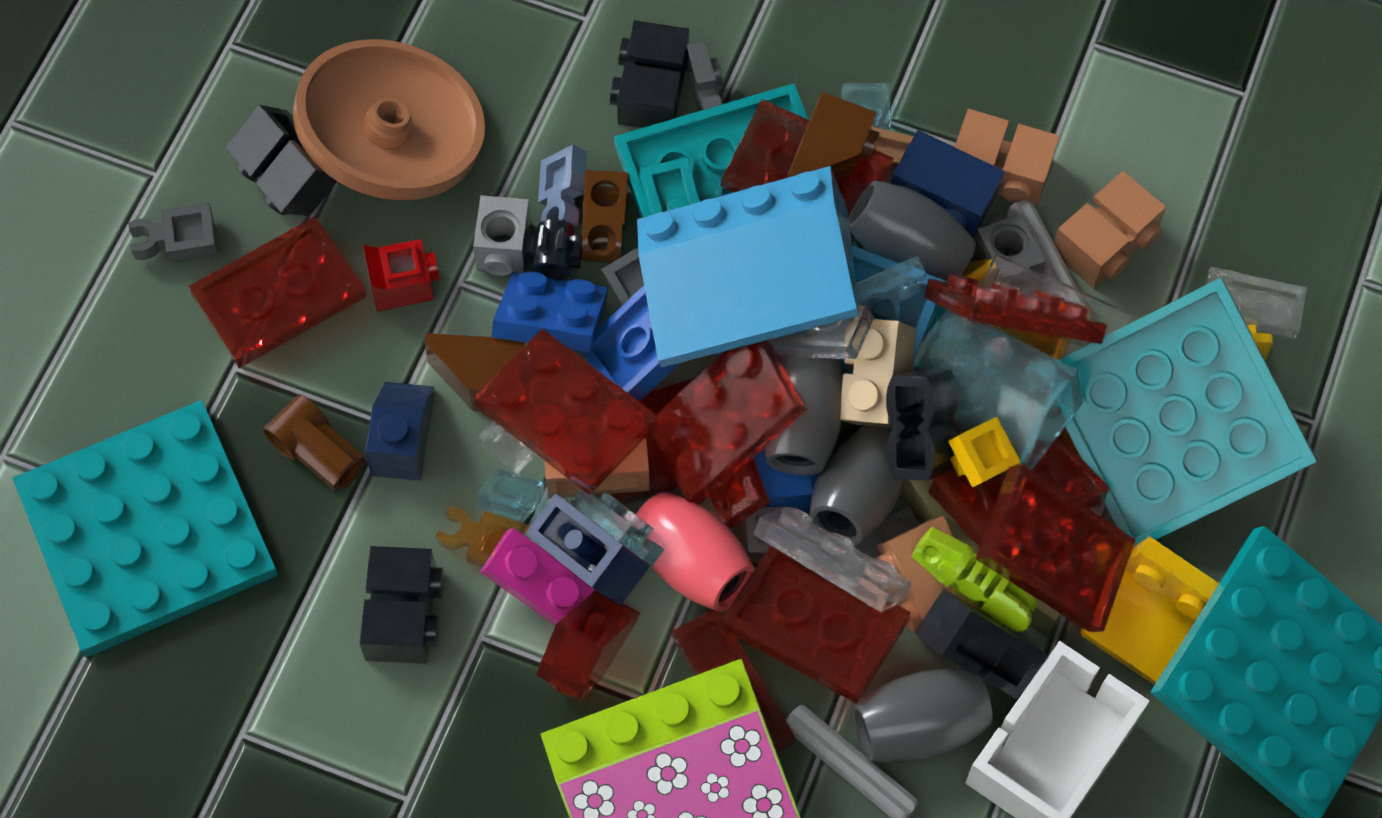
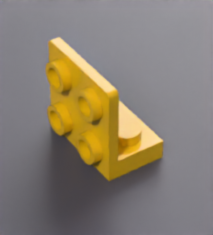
M1149 536L1125 553L1081 629V635L1155 685L1219 583Z

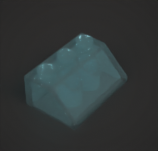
M952 305L949 306L921 341L912 369L917 367L951 369L956 380L958 393L956 410L951 419L957 436L997 416L1021 463L1008 470L1023 478H1026L1083 404L1077 369Z

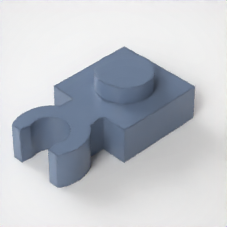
M572 144L541 160L538 202L546 206L541 216V222L545 220H560L570 224L573 228L577 226L579 209L575 206V198L584 194L587 151Z

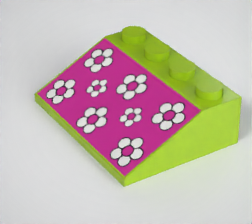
M742 659L540 733L569 818H801Z

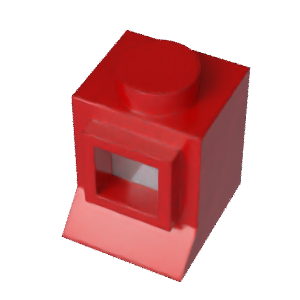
M421 239L383 247L362 244L377 312L434 300L431 282L440 280L434 252L424 253Z

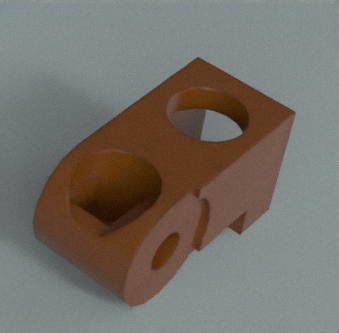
M585 170L582 226L583 262L612 263L622 257L629 197L628 172ZM601 184H610V185H613L614 187H610V186H599V185H601Z

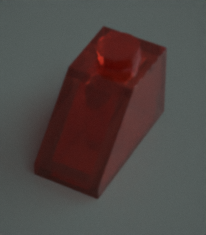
M595 590L556 624L535 675L549 682L551 687L557 692L567 696H574L581 700L601 681L637 623L641 613L624 603L620 606Z

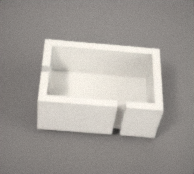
M1059 641L1004 719L1002 727L996 730L973 763L965 784L1015 818H1073L1139 721L1150 700L1110 674L1102 683L1096 697H1092L1087 692L1100 667Z

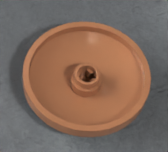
M377 39L357 40L327 50L318 56L304 71L294 99L293 121L295 131L309 157L327 175L339 183L373 197L391 200H416L435 196L451 189L469 174L478 158L484 140L485 120L478 97L468 82L459 72L439 57L418 47L401 42Z

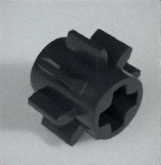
M542 221L538 225L537 233L527 231L525 234L524 263L533 264V272L541 273L548 278H566L569 274V267H581L582 236H573L574 228L564 221Z

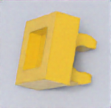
M997 416L948 441L955 456L949 459L958 476L960 477L965 474L972 487L1021 463Z

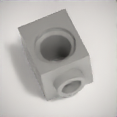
M480 195L473 244L476 269L485 270L490 274L499 276L508 275L511 272H525L526 264L524 263L525 254L523 249L525 234L527 231H530L531 227L529 199ZM501 235L511 237L506 242L493 241L495 237Z

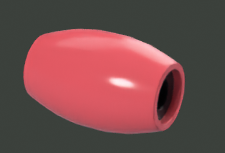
M661 492L646 501L634 516L630 532L643 558L649 562L650 567L661 579L687 599L709 609L722 612L737 604L752 586L756 576V569L741 542L716 516L695 502L669 492Z

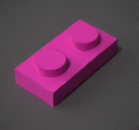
M515 528L506 531L480 571L484 576L561 631L570 628L594 588L589 586L551 554Z

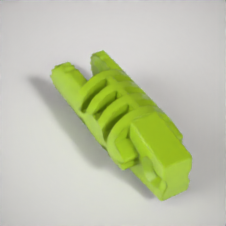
M931 527L917 543L912 558L946 587L951 586L953 592L959 596L962 594L966 596L965 600L971 604L976 603L978 609L999 623L1006 625L1012 631L1024 632V630H1027L1032 620L1031 611H1034L1038 603V596L1035 595V592L1027 588L1025 584L1007 571L999 570V566L992 561H986V557L982 554L974 553V549L969 545Z

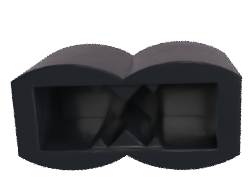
M917 367L893 375L890 379L886 393V408L893 429L887 443V461L894 479L928 481L951 471L954 467L949 458L955 456L948 441L957 437L951 419L956 410L958 393L956 380L951 369Z

